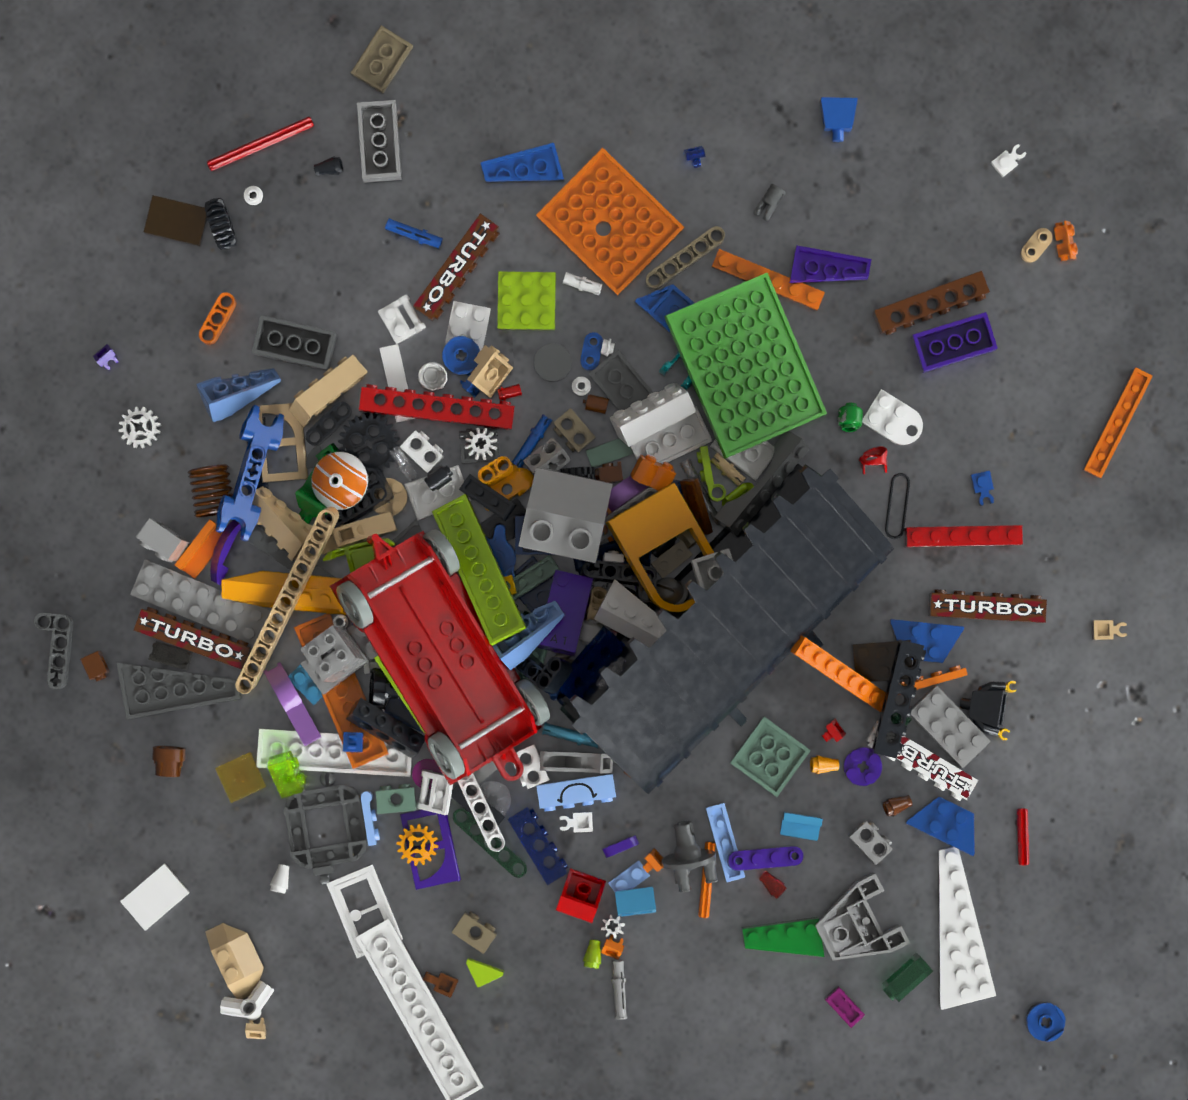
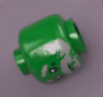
M849 402L839 408L837 423L843 431L855 432L862 426L863 410L856 403Z

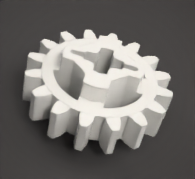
M135 407V412H132L130 409L127 410L129 415H122L125 420L124 422H119L123 426V428L119 429V432L124 433L121 438L123 440L128 439L126 443L128 445L133 442L134 448H137L139 444L141 448H145V443L151 446L152 439L158 440L155 434L161 433V431L157 430V427L161 426V423H156L158 416L152 417V410L146 413L145 407L141 411L138 407ZM137 415H143L140 419H133ZM150 421L152 423V432L149 430L148 425ZM133 423L142 425L146 433L140 430L137 431L138 428ZM128 424L131 426L130 435L128 433ZM140 436H146V437H147V438L144 439V440H136V439H138Z

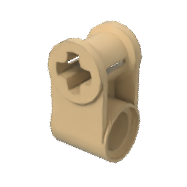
M594 587L592 589L585 614L586 621H589V619L595 620L594 617L607 594L606 589L602 587Z

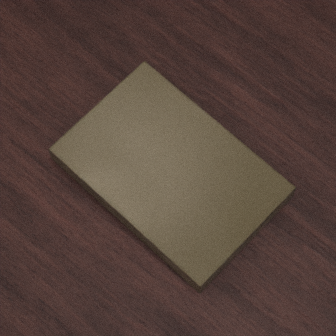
M381 25L354 66L351 75L384 94L414 46Z

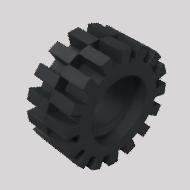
M595 467L560 469L562 473L595 479Z

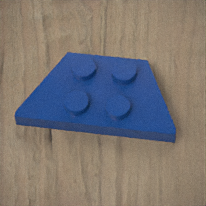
M674 284L641 298L639 297L634 301L670 334L671 332L664 316L694 304Z
M890 619L896 640H911L912 643L924 645L926 654L923 661L943 663L964 630L963 626Z
M941 797L936 798L906 822V824L971 856L975 854L974 813Z

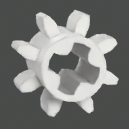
M610 915L608 921L603 919L605 927H602L601 930L608 931L606 933L607 938L610 934H613V937L617 939L616 934H624L621 927H624L625 923H619L620 916L613 919V916ZM612 922L618 925L614 932L608 929Z

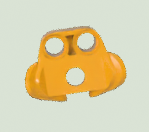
M505 456L498 457L482 467L478 472V478L482 483L508 500L516 495L522 496L532 487L534 475L528 469L518 468ZM503 464H508L506 470H501ZM487 474H492L490 480H484ZM505 485L512 486V492L508 495L502 492V488Z

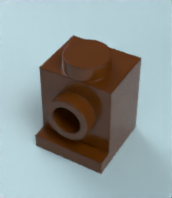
M621 461L617 462V466H613V463L602 464V468L595 469L596 480L609 483L622 482Z

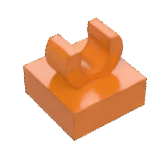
M655 848L652 849L645 857L648 862L643 866L647 873L653 868L656 872L663 868V857Z
M611 934L609 939H606L601 953L619 960L624 949V945H622L623 938L620 939L619 943L613 941V934Z

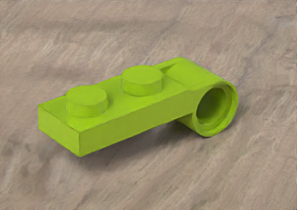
M708 446L699 447L700 451L696 452L698 463H702L703 468L700 471L701 482H705L710 500L720 502L726 496V489L721 484H714ZM720 488L722 490V497L714 498L712 490Z

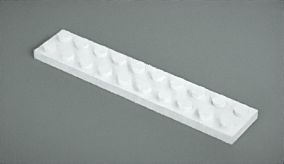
M388 918L355 937L445 1099L462 1100L484 1087L390 919Z

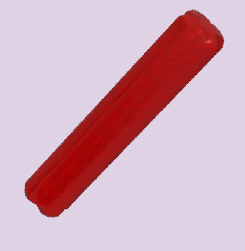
M1019 808L1017 809L1018 864L1029 865L1028 809Z

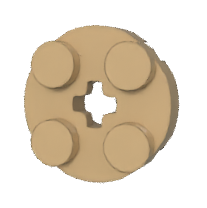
M386 478L394 499H391L390 503H386L374 511L378 514L392 512V515L395 516L405 508L408 495L400 482L395 479ZM383 489L379 491L380 499H382L384 496Z

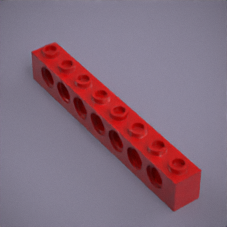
M366 384V387L361 388L359 411L512 430L515 406H511V402L500 401L499 404L492 403V400L483 398L479 402L473 401V397L468 396L455 399L454 395L442 394V397L435 396L434 392L423 391V394H415L416 390L404 389V392H399L394 387H385V390L377 389V385ZM379 394L385 397V402L381 405L376 404L374 398ZM402 397L405 403L401 407H396L393 403L394 399ZM414 400H422L424 403L423 407L415 409L412 405ZM440 402L443 408L441 411L435 412L432 410V404ZM459 404L462 411L459 414H453L450 409L452 405ZM477 406L480 408L481 413L479 416L474 417L470 414V409ZM491 409L499 411L500 416L497 419H492L489 416Z

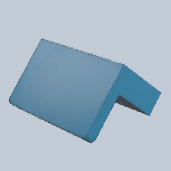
M783 812L780 834L817 841L823 819Z
M653 887L615 892L617 913L620 917L656 912Z

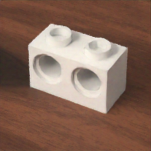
M415 430L400 448L429 474L444 458L442 455L444 451L436 444L432 446L428 442L430 438L424 432L420 431L418 433ZM413 440H421L422 445L419 449L411 447ZM429 452H433L436 455L435 460L431 463L425 460V456Z
M535 744L516 752L519 759L523 753L531 755L530 763H522L524 771L520 781L523 787L527 786L529 789L550 780L546 771H540V755ZM530 771H536L539 774L537 781L533 782L528 779Z

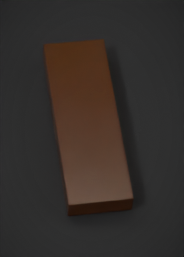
M699 479L681 480L680 485L686 504L703 534H711L713 530Z

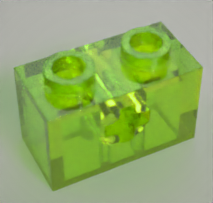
M291 751L269 757L267 767L281 798L302 793L306 784V777L299 770L297 757H294Z

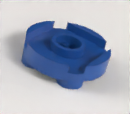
M465 336L454 337L448 341L443 349L442 359L444 365L451 372L458 375L469 374L478 365L474 359L480 352V348L470 338ZM459 350H462L463 353H467V356L464 357V361H461L460 358H456V355L459 354Z
M1045 1002L1036 1004L1030 1009L1026 1016V1025L1034 1038L1051 1042L1063 1034L1066 1019L1059 1007ZM1042 1018H1050V1026H1042Z

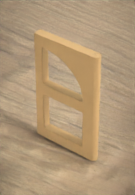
M293 403L262 405L259 408L261 424H263L262 414L284 415V420L292 428L294 437L282 438L279 447L295 446L298 472L268 474L267 460L265 458L261 472L262 483L306 480L308 478L304 428L289 411Z

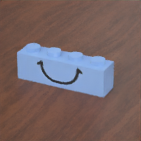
M613 773L536 785L540 809L544 808V812L556 810L555 806L563 805V809L575 807L574 803L582 802V806L592 805L594 800H601V803L613 801L612 798L616 797Z

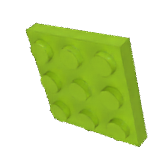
M498 271L497 329L555 330L556 272Z

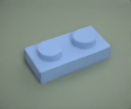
M638 860L609 881L608 884L614 892L631 890L647 879L650 874L644 870L642 863Z

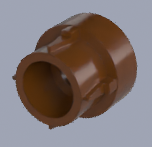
M153 746L152 760L155 763V775L180 777L181 767H183V762L185 761L186 748Z

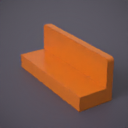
M209 519L175 564L176 567L194 579L198 577L211 560L217 541L222 532H216V523L213 520Z

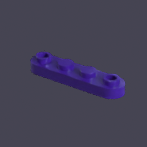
M796 846L734 851L728 855L727 864L732 870L737 871L796 866L802 862L803 852ZM794 852L797 854V858L795 860H793L791 857L792 853ZM737 857L741 859V863L738 865L735 863Z

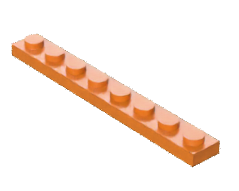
M800 636V639L794 644L790 652L881 713L886 692L806 637Z

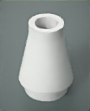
M278 864V868L270 882L271 891L285 894L286 889H288L289 866Z

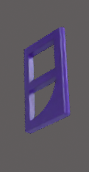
M422 809L400 814L402 827L409 830L408 820L437 814L443 840L434 842L439 847L433 850L444 848L445 857L440 869L431 877L421 881L417 866L414 865V861L410 862L416 890L460 881L461 877L448 816ZM406 838L405 841H406V846H407V849H408L410 842H409V840ZM430 843L426 844V849L428 850V852L431 846ZM419 845V846H414V847L411 849V851H412L414 848H415V849H416V848L422 849V848H421V845Z

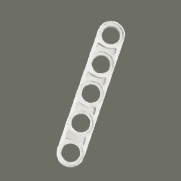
M474 773L458 780L459 786L488 847L495 852L502 850L505 846V839ZM468 785L476 786L477 793L474 796L466 793ZM477 802L484 803L485 811L483 813L475 811L474 806ZM485 820L493 822L494 827L492 830H484L482 825ZM494 837L501 839L502 845L500 848H493L491 846V840Z

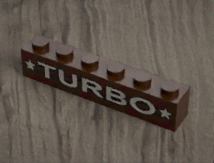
M480 213L413 305L414 309L432 322L435 318L438 320L444 312L442 309L446 303L450 304L454 299V291L457 287L460 289L466 282L465 276L468 272L472 273L477 267L476 261L478 258L485 256L489 250L487 248L491 241L494 243L500 235L498 232L499 226Z
M935 589L934 593H929L928 616L1046 623L1047 600L1042 599L1040 595H1030V599L1023 598L1022 594H1011V597H1003L1004 593H992V596H984V592H973V595H965V591H954V594H946V590Z
M147 607V610L141 609L134 631L243 669L252 650L251 647H248V642L239 639L237 642L230 640L231 636L223 633H219V636L212 634V629L203 626L201 629L194 627L195 623L187 620H183V623L176 621V616L168 613L162 616L157 614L159 610Z

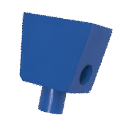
M821 97L820 109L824 131H832L833 142H843L844 132L852 130L858 98Z

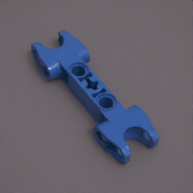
M257 405L251 407L241 427L239 439L247 441L248 444L233 496L223 495L217 510L216 532H224L229 520H236L241 526L240 540L248 541L260 516L261 507L253 505L252 502L267 450L277 451L283 436L284 415H276L270 427L264 426L259 420L260 406ZM252 451H256L258 453V459H255L252 456ZM242 487L247 488L248 495L242 493Z

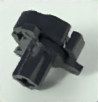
M373 668L369 683V703L385 712L388 699L401 698L381 668Z

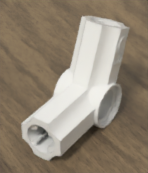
M259 981L245 1000L224 997L221 1001L220 1013L243 1017L248 1020H256L260 1017L261 1009L274 992V989ZM254 1006V1010L251 1013H247L248 1008Z

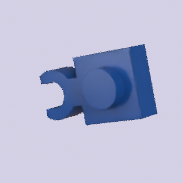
M990 471L971 474L974 494L980 493L979 505H984V497L989 498L990 504L994 503L993 496L989 494V490L994 489Z

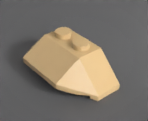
M224 923L205 931L212 955L228 988L236 999L248 997L260 981L264 969L248 933Z

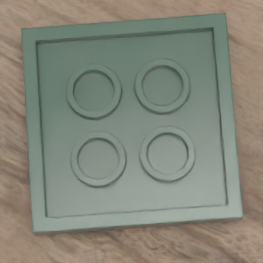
M763 716L730 763L777 797L811 750Z

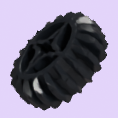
M214 198L205 202L206 216L217 247L222 250L235 246L237 240L223 199Z

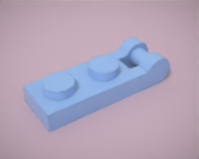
M365 791L361 794L368 846L376 845L377 840H380L379 829H375L374 826L377 816L375 809L372 810L371 801L374 797L371 791Z

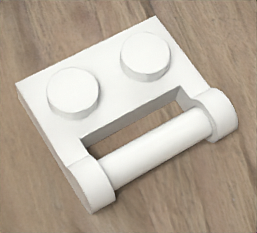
M408 294L378 310L396 344L405 341L426 328L424 322L421 323L409 302ZM399 306H404L415 326L414 328L410 329L398 309Z
M422 769L421 776L423 778L416 808L448 815L453 784L449 785L441 773ZM430 779H433V781H432V787H431L430 800H429V804H428V803H427V796H428L429 783H430Z

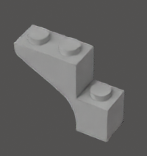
M541 751L540 771L612 773L613 760L606 753Z

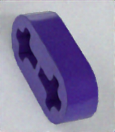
M633 835L602 850L605 857L608 858L638 845L639 841L636 835Z

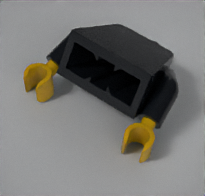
M1015 681L1007 683L989 682L984 684L977 691L972 692L971 699L962 697L960 708L969 710V718L973 719L975 726L983 733L1007 740V738L1002 737V732L1010 731L1002 728L1007 693L1016 691L1011 690L1009 685L1016 684Z

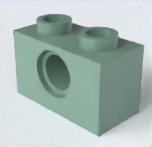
M400 784L399 788L391 789V785L380 786V790L375 791L377 814L417 810L415 787H410V784ZM393 793H398L401 796L399 804H394L391 801Z

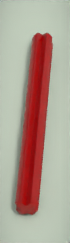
M306 117L207 161V165L213 171L313 127L314 123L311 117Z

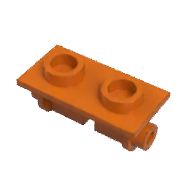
M1066 220L1064 225L1063 222L1055 223L1056 241L1063 240V243L1056 244L1058 258H1061V261L1069 260L1068 256H1070V259L1075 260L1078 248L1076 243L1073 242V235H1075L1073 224Z

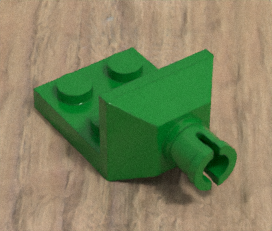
M322 454L318 462L326 455ZM313 470L304 485L295 493L298 507L301 508L299 515L307 524L311 522L313 517H317L323 509L327 508L314 494L312 488ZM337 477L333 479L334 484L338 483Z

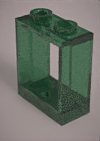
M915 953L882 983L885 986L883 991L892 1001L896 999L900 1002L928 977L933 970L920 955Z

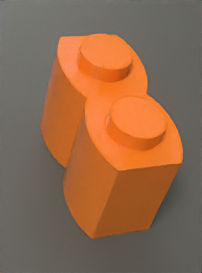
M649 454L646 456L640 455L630 474L633 480L650 486L657 491L672 483L676 475L673 465L667 462H663V464L656 462L657 459Z

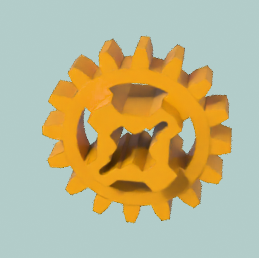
M413 824L410 825V830L404 828L405 835L399 834L402 841L397 842V845L401 846L397 852H403L401 859L407 857V863L409 864L411 861H414L415 866H417L418 861H421L422 865H425V859L431 861L430 855L437 854L433 849L439 847V845L434 844V841L438 840V837H432L434 830L428 832V826L426 825L422 829L421 824H418L417 828ZM413 832H422L424 835L422 837L415 836ZM406 838L410 842L407 850L405 849ZM422 839H425V840L422 842V844H421V848H422V849H419V848H416V849H415V848H414V849L411 851V849L413 848V846H414V844H415V843H414V840H416V841L418 842V841H421ZM430 840L431 844L429 852L426 849V842ZM420 853L423 857L417 858L411 856V854Z

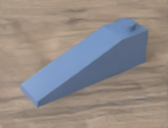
M272 368L253 371L247 376L234 374L232 378L228 379L214 377L196 385L207 413L212 421L216 422L232 416L281 382V379L275 369Z
M556 601L538 607L527 615L521 614L526 629L493 645V648L501 661L512 670L527 659L565 614Z

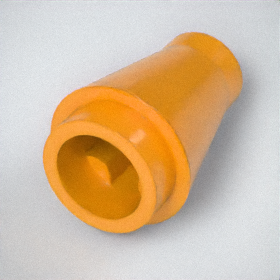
M818 755L810 759V771L815 772V774L839 770L838 759Z

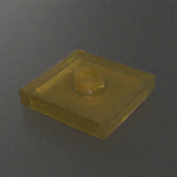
M251 752L215 768L231 803L267 787Z

